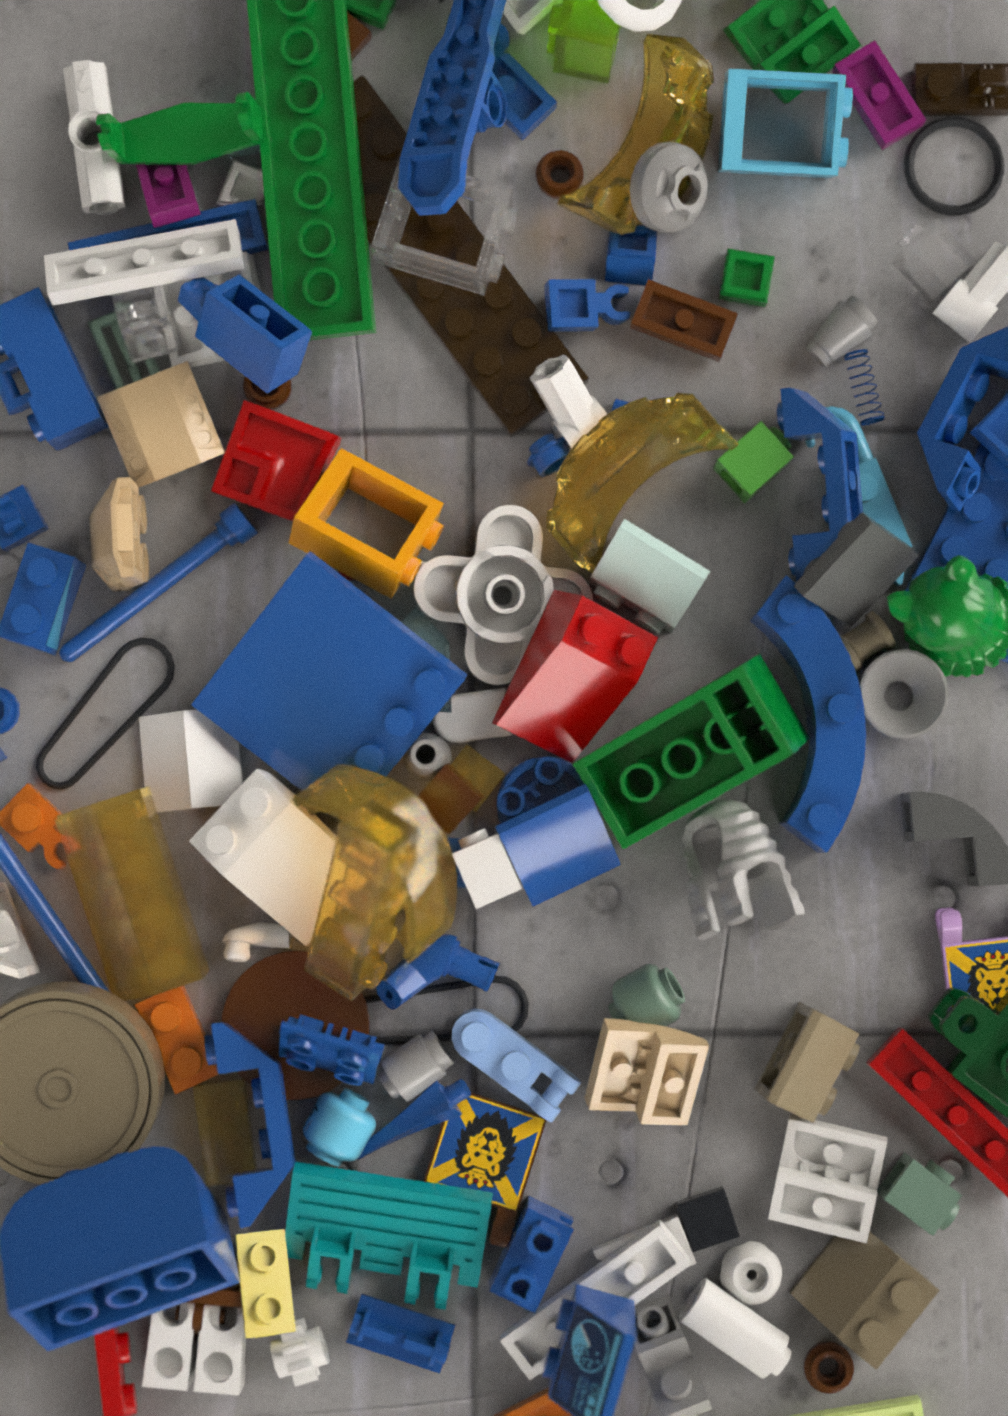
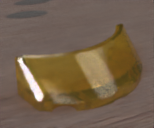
M646 35L643 41L644 73L641 96L633 123L623 144L609 164L595 178L579 189L566 195H561L557 202L559 206L615 234L624 235L635 232L636 226L642 223L634 213L631 203V177L635 165L645 151L657 143H680L693 149L703 161L714 115L707 111V90L715 82L713 66L684 37ZM688 175L679 184V199L690 186L691 179Z
M676 393L675 397L653 400L643 397L631 401L602 417L598 424L586 435H582L570 450L555 478L559 485L554 497L553 508L547 510L546 528L574 563L593 574L602 558L604 545L614 520L627 500L646 480L669 464L682 458L712 450L730 449L732 451L739 443L693 394Z
M337 764L294 795L292 800L297 807L304 806L310 815L321 811L343 821L364 836L383 857L393 873L402 896L401 903L406 917L405 923L396 933V937L404 947L402 957L407 964L413 962L452 927L456 911L458 877L456 863L452 855L453 851L444 829L429 812V807L414 792L389 776L385 777L369 770L357 768L356 765Z

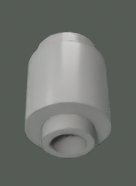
M431 1031L423 1037L420 1034L416 1035L380 1060L384 1070L378 1074V1078L393 1099L401 1095L409 1102L435 1081H439L446 1076L445 1070L453 1065L454 1061L440 1039Z

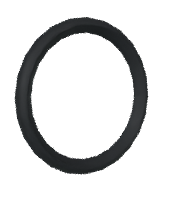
M945 117L925 125L913 136L904 158V174L907 185L914 197L925 207L944 215H964L984 207L995 197L1004 176V157L996 138L983 125L963 117ZM960 127L968 129L979 135L992 152L994 159L992 182L987 191L971 203L964 205L939 203L930 198L917 182L914 172L916 151L929 134L942 128Z

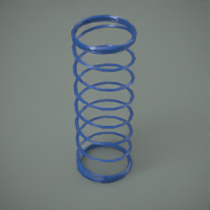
M868 349L855 350L843 356L845 361L859 357L869 358L866 362L849 367L847 370L861 366H869L872 369L871 365H863L870 360L869 356H865L868 353ZM864 352L858 355L850 356L856 353ZM868 370L860 375L849 377V379H853L859 376H873L871 380L863 384L852 386L851 388H856L862 385H875L877 387V385L874 383H868L872 381L875 376L872 374H866L870 371ZM876 387L863 394L853 396L859 397L866 394L878 395L871 401L856 405V407L871 403L880 404V406H878L877 408L865 413L858 414V416L868 413H882V415L862 420L860 422V425H870L885 419L883 412L875 411L876 409L881 407L882 404L880 402H872L879 397V394L869 393L876 389Z

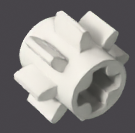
M305 1318L295 1320L296 1332L280 1334L281 1338L270 1341L271 1355L279 1378L292 1375L295 1387L319 1380V1366L329 1364L328 1348L321 1327L307 1329Z

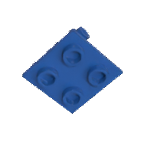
M300 1014L299 1019L289 1016L287 1022L282 1021L280 1026L279 1056L286 1058L287 1064L304 1071H313L317 1067L334 1072V1077L337 1080L350 1085L359 1086L362 1085L363 1081L374 1084L377 1066L380 1063L385 1044L376 1042L377 1037L353 1030L350 1041H347L348 1028L345 1027L342 1029L340 1038L331 1036L334 1028L332 1023L328 1024L324 1034L321 1033L324 1021Z

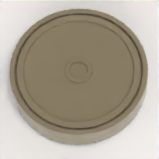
M61 981L39 984L27 988L4 1001L0 1005V1168L22 1180L41 1185L60 1178L61 1175L68 1171L83 1170L108 1161L115 1154L131 1153L139 1150L159 1115L165 1092V1069L162 1053L152 1030L139 1013L115 994L102 988L79 982Z

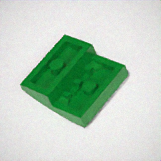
M759 0L722 29L753 70L826 74L834 67V64L843 60L861 46L836 6L828 8L823 0ZM770 89L784 104L789 103L804 91Z

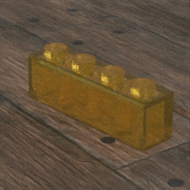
M372 799L368 800L340 823L304 971L350 1001L355 999L367 987L369 989L375 988L386 973L388 965L384 962L387 949L393 943L398 931L394 923L397 913L403 907L408 896V891L404 889L407 877L415 867L419 856L415 848L421 829Z

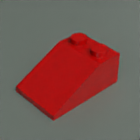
M554 590L492 724L573 763L638 683L658 637L583 595Z

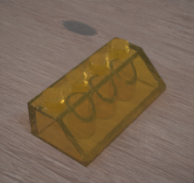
M149 786L55 816L54 820L111 992L122 1000L128 1001L156 995L202 980L210 970Z

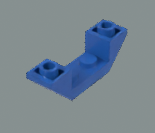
M1008 326L960 348L917 432L936 488L948 506L957 512L961 511L966 499L971 498L977 491L982 469L969 450L955 446V444L960 443L968 426V417L976 402L984 398L989 387L990 374L1008 379Z
M788 387L780 389L781 402L777 405L778 425L784 431V438L798 441L822 438L823 445H820L818 448L817 458L819 469L825 475L826 494L822 497L821 507L823 518L826 523H829L830 530L792 535L793 547L789 550L788 561L790 571L796 576L797 582L804 575L806 566L813 559L820 557L838 538L841 528L846 523L855 520L863 512L857 433L809 393Z
M220 1022L211 1024L212 1034L204 1036L208 1065L217 1064L218 1074L259 1069L260 1078L251 1079L255 1109L264 1108L267 1128L259 1129L262 1159L271 1158L273 1166L238 1172L233 1176L234 1185L226 1186L229 1216H238L239 1227L245 1228L251 1226L293 1168L296 1160L282 1064L229 1024Z

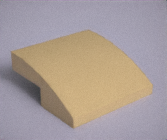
M604 1018L585 1094L588 1110L636 1111L640 1124L688 1125L709 1048L707 1040L687 1032L657 1024Z

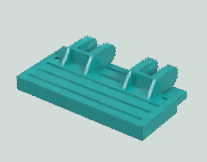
M295 1162L285 1229L288 1258L303 1260L306 1242H312L306 1279V1288L317 1289L318 1284L321 1282L323 1256L340 1259V1267L337 1270L335 1285L337 1286L336 1292L348 1294L355 1249L362 1250L359 1269L401 1275L403 1258H411L404 1303L415 1305L416 1299L419 1298L421 1286L419 1280L420 1272L440 1275L439 1283L435 1286L433 1300L435 1308L446 1310L453 1265L460 1266L458 1285L478 1288L493 1192Z

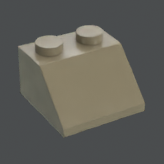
M799 1002L754 1089L772 1104L814 1123L818 1113L825 1116L831 1108L837 1095V1089L832 1086L841 1069L847 1072L853 1065L860 1050V1045L855 1043L859 1033Z
M869 1231L867 1244L833 1236L789 1293L839 1340L877 1370L940 1290L914 1266L873 1232Z

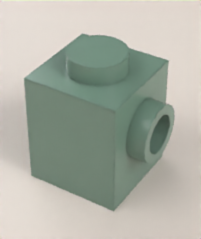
M905 1152L877 1189V1194L932 1236H934L939 1228L945 1230L951 1225L960 1210V1206L957 1203L962 1197L960 1193L950 1187V1184L955 1179L954 1176L931 1159L924 1167Z

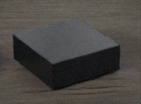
M723 1186L676 1201L693 1252L740 1237Z

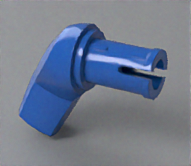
M442 934L424 943L401 960L377 983L376 990L380 999L391 1010L401 1006L429 984L438 980L440 976L445 978L446 974L488 992L500 963L459 946L461 941L456 940L458 936Z

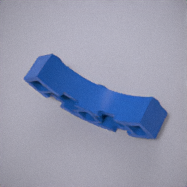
M786 575L775 586L750 620L777 647L796 675L803 694L802 699L806 713L807 732L810 737L806 768L803 772L798 791L779 824L817 853H827L849 816L861 782L866 746L864 703L852 660L837 630L823 610L803 597L794 587L795 582Z

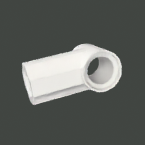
M995 241L990 249H987L973 266L968 276L964 280L960 278L932 313L969 343L998 310L996 305L1008 291V245Z
M562 355L557 358H549L536 367L534 374L529 378L554 419L551 422V426L558 438H565L568 443L566 446L572 453L573 458L578 457L615 432L606 411L597 399L588 393L568 357Z

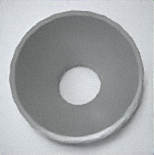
M673 142L657 143L648 148L635 165L630 184L631 203L639 221L653 231L667 233L683 230L692 224L704 206L708 191L707 173L700 156L688 146ZM688 175L692 180L693 192L690 199L683 204L678 197V187L681 180Z
M902 649L880 655L865 669L859 682L866 721L875 730L888 737L908 739L927 733L942 719L948 705L949 692L944 673L932 659L917 651ZM893 682H900L906 685L911 692V702L903 711H895L885 703L884 691Z

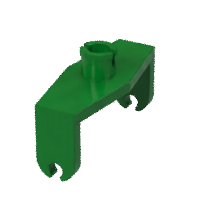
M249 92L237 93L236 103L184 102L122 123L110 113L98 114L96 117V124L100 125L102 133H97L101 148L119 164L195 165L264 143L261 107Z

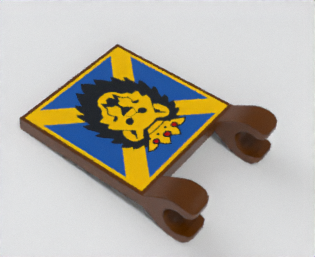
M471 1093L470 1097L457 1104L462 1115L442 1122L423 1182L493 1192L491 1205L498 1207L489 1232V1241L494 1245L506 1247L513 1231L516 1216L547 1120L538 1114Z

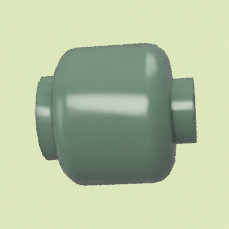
M646 964L614 982L612 987L614 1002L610 1003L608 1008L613 1019H624L666 1027L680 1018L681 1004L685 1002V996L678 980L667 967L660 969L654 964Z

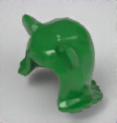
M957 555L945 567L930 568L911 581L909 591H897L887 596V604L892 616L904 624V639L909 643V649L920 652L932 659L942 670L945 677L952 675L955 678L961 676L967 678L971 674L979 676L984 673L985 666L994 668L999 664V660L1006 657L1008 649L1007 581L999 576L992 577L986 573L982 576L977 575L975 565L967 557Z

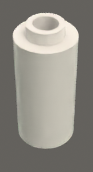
M703 1278L695 1286L679 1313L678 1320L761 1379L766 1378L770 1373L775 1376L780 1374L791 1357L792 1350L787 1347L789 1343V1336L707 1278Z

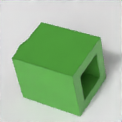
M760 421L716 461L713 469L745 504L784 470L794 456L789 452L792 447L788 439L784 438V434L774 426L768 429Z

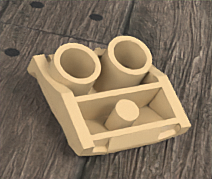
M188 361L97 397L129 477L138 485V488L225 453Z
M119 477L112 480L89 517L91 566L112 592L132 591V587L149 580L148 550L145 543H140V534H146L147 531L145 499L143 495H139L138 485L130 477Z

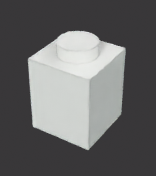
M484 828L458 840L461 850L452 853L476 909L522 889L498 833L489 837Z

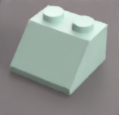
M624 519L591 575L589 584L596 587L593 594L604 603L616 609L622 603L637 612L635 620L650 631L660 634L662 629L672 633L710 571Z

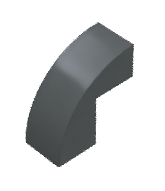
M928 792L900 794L905 842L963 838L968 886L1008 884V847L999 832L983 815L963 802L948 796Z

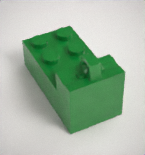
M759 653L704 687L574 762L573 766L583 783L586 784L594 802L624 850L795 754L810 737Z

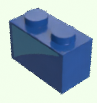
M28 542L0 623V638L56 656L87 565L73 556Z

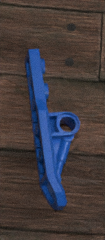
M454 0L444 35L429 56L401 152L398 189L419 216L446 214L465 192L467 159L475 134L485 132L486 129L500 128L506 121V95L492 71L495 61L494 44L506 0Z

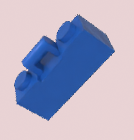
M37 287L1 304L0 357L6 354L9 359L0 363V397L8 414L15 415L31 408L33 413L27 416V420L35 437L40 443L46 440L57 451L108 428L109 426L51 302L42 290ZM21 371L30 390L21 395L12 374Z

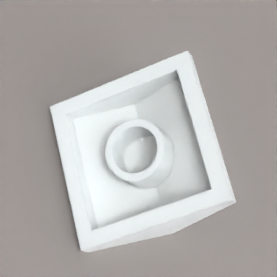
M183 710L139 717L147 814L221 807L242 785L240 743L198 710Z

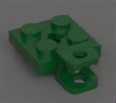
M950 987L928 1013L931 1025L961 1050L946 1070L1008 1118V1073L1006 1071L1008 1066L1006 1061L1008 1058V992L991 1011L966 991ZM952 1005H954V1006L952 1007V1009H951V1010L948 1012V1014L946 1015V1012H947L948 1008L951 1007Z

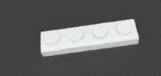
M236 219L44 255L47 294L52 306L245 269Z
M659 1219L537 1308L536 1313L530 1312L501 1333L500 1342L527 1378L532 1380L543 1371L549 1346L555 1348L559 1346L563 1332L555 1329L559 1308L563 1298L572 1300L576 1284L634 1300V1305H636L691 1265L690 1258Z

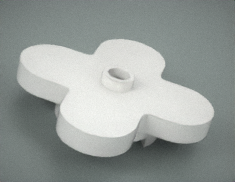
M516 505L497 507L481 520L476 532L473 557L451 555L435 557L419 569L413 584V595L416 604L426 616L437 621L458 623L465 626L463 654L466 666L478 680L492 685H502L511 682L554 590L583 595L593 601L591 588L581 575L569 569L546 567L541 563L543 533L540 523L530 511ZM503 586L510 591L511 599L506 605H500L495 602L493 593L497 587Z

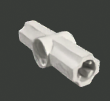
M91 60L72 62L70 66L63 68L70 117L68 134L74 146L82 210L85 213L98 215L116 213L119 209L126 207L120 164L103 151L100 143L95 145L84 144L86 137L91 132L101 131L100 125L96 124L98 114L110 113L113 116L107 69L105 64L101 62H93Z

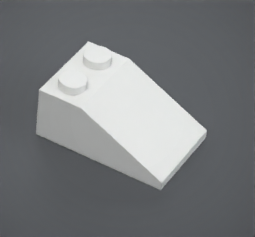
M257 768L189 840L222 876L305 946L310 945L375 875L275 774Z

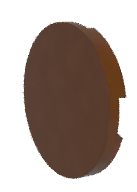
M284 951L265 957L253 964L238 978L231 988L222 1013V1022L229 1024L282 1064L287 1100L314 1098L333 1090L342 1082L334 1077V1072L317 1067L313 1071L300 1070L286 1063V1058L279 1056L280 1026L282 1021L287 1022L289 1016L299 1019L300 1014L324 1021L321 1032L324 1034L329 1023L334 1024L331 1035L340 1038L343 1027L348 1028L347 1041H350L353 1030L367 1035L370 1033L368 1004L355 979L338 962L322 954L310 951ZM258 1068L237 1071L251 1086V1079L260 1078Z

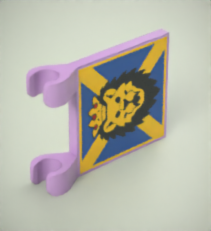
M951 907L937 909L935 911V923L941 947L945 989L947 990L950 987L962 989L992 1011L1008 992V935L962 941V919L959 911ZM954 1005L948 1008V1012L952 1009Z

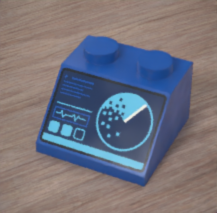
M576 1284L572 1300L562 1299L555 1329L563 1332L558 1348L549 1346L543 1366L542 1377L549 1379L548 1398L573 1416H614L636 1338L634 1300Z

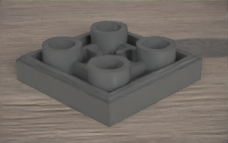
M862 512L855 520L846 523L841 528L838 538L820 557L813 559L806 566L804 575L795 583L794 587L803 597L852 627L919 555L908 544Z

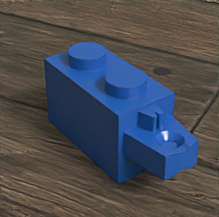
M240 274L220 285H216L204 277L192 279L190 282H185L181 285L177 301L198 321L195 337L264 392L269 393L298 375L312 330Z

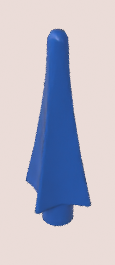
M459 1079L445 1087L438 1081H435L414 1102L369 1139L357 1160L401 1138L462 1115L457 1104L471 1096L470 1089L465 1081Z

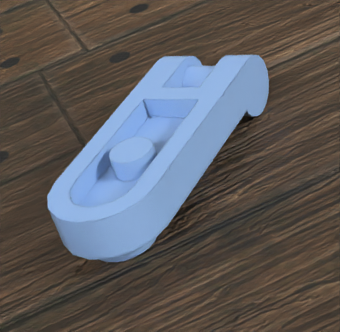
M472 1008L460 1014L452 1026L454 1048L463 1058L551 1123L560 1113L561 1109L558 1106L568 1093L573 1095L582 1083L573 1073L490 1012ZM541 1072L552 1080L543 1094L532 1086Z

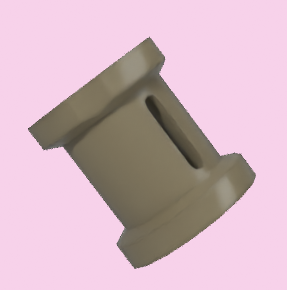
M870 611L865 615L864 622L843 636L840 635L856 673L862 669L861 663L883 649L890 651L896 647L891 631L882 618L874 611Z

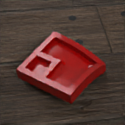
M244 400L211 492L293 522L295 515L330 465L342 438L305 422Z

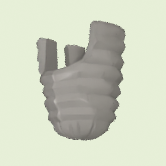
M732 799L715 801L693 813L686 821L682 841L685 846L683 857L688 863L686 873L690 878L686 885L690 893L688 903L691 908L690 916L695 925V935L702 941L720 932L710 891L720 892L726 922L730 926L740 924L754 916L750 900L757 907L766 929L769 930L783 928L797 921L805 914L804 906L799 900L798 891L791 886V875L785 869V857L776 852V841L768 837L769 827L761 822L759 812L751 810L746 803Z

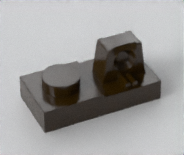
M915 63L912 68V98L924 116H1007L1008 63Z

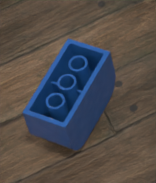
M153 1146L131 1153H118L110 1157L108 1161L83 1170L68 1171L58 1179L31 1189L11 1207L0 1231V1253L8 1313L47 1352L240 1283L224 1209L187 1158L178 1151L167 1147Z

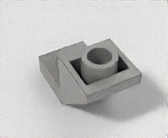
M667 1295L636 1307V1338L634 1345L649 1381L660 1415L696 1416L711 1410L710 1401L670 1296Z

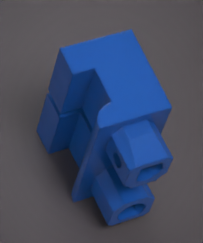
M528 1196L515 1223L510 1241L504 1247L489 1279V1291L536 1313L574 1231L571 1227L573 1217Z

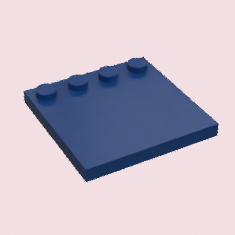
M309 551L191 705L347 825L459 688L468 674L318 556Z

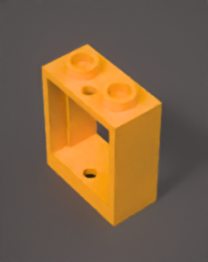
M341 448L295 515L288 543L306 553L311 551L331 567L392 599L401 583L409 587L422 564V560L417 558L422 549L426 548L431 551L437 543L444 529V525L438 522L444 503ZM347 489L416 525L395 559L326 523Z

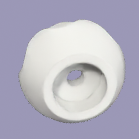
M749 1241L732 1247L725 1253L720 1273V1282L725 1292L744 1305H758L771 1299L778 1291L782 1278L781 1264L776 1254L764 1244ZM749 1270H754L756 1272V1276L754 1278L747 1277V1272Z

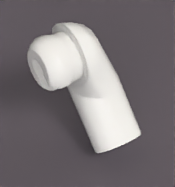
M252 923L231 929L225 934L222 943L226 944L223 955L227 961L246 962L250 958V947L291 949L293 935L279 923Z

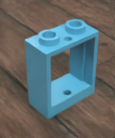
M728 69L724 74L718 172L833 178L838 176L839 167H846L849 149L848 138L841 137L843 118L850 117L853 100L852 88L845 87L846 75ZM747 87L826 91L821 163L742 159Z

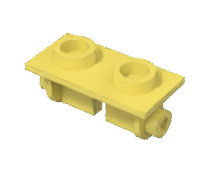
M285 1229L235 1235L245 1339L296 1332Z

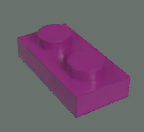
M875 40L834 64L832 73L846 75L845 87L852 88L853 90L852 104L882 151L923 126L926 118Z
M136 164L154 228L201 215L187 165Z

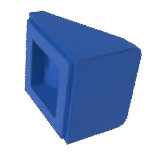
M610 223L605 280L613 283L646 286L648 279L653 280L657 231L640 225Z

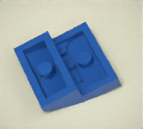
M586 784L495 826L533 907L621 865Z

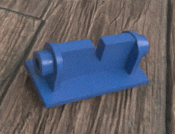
M361 1293L346 1343L440 1374L449 1352L450 1341L456 1324Z

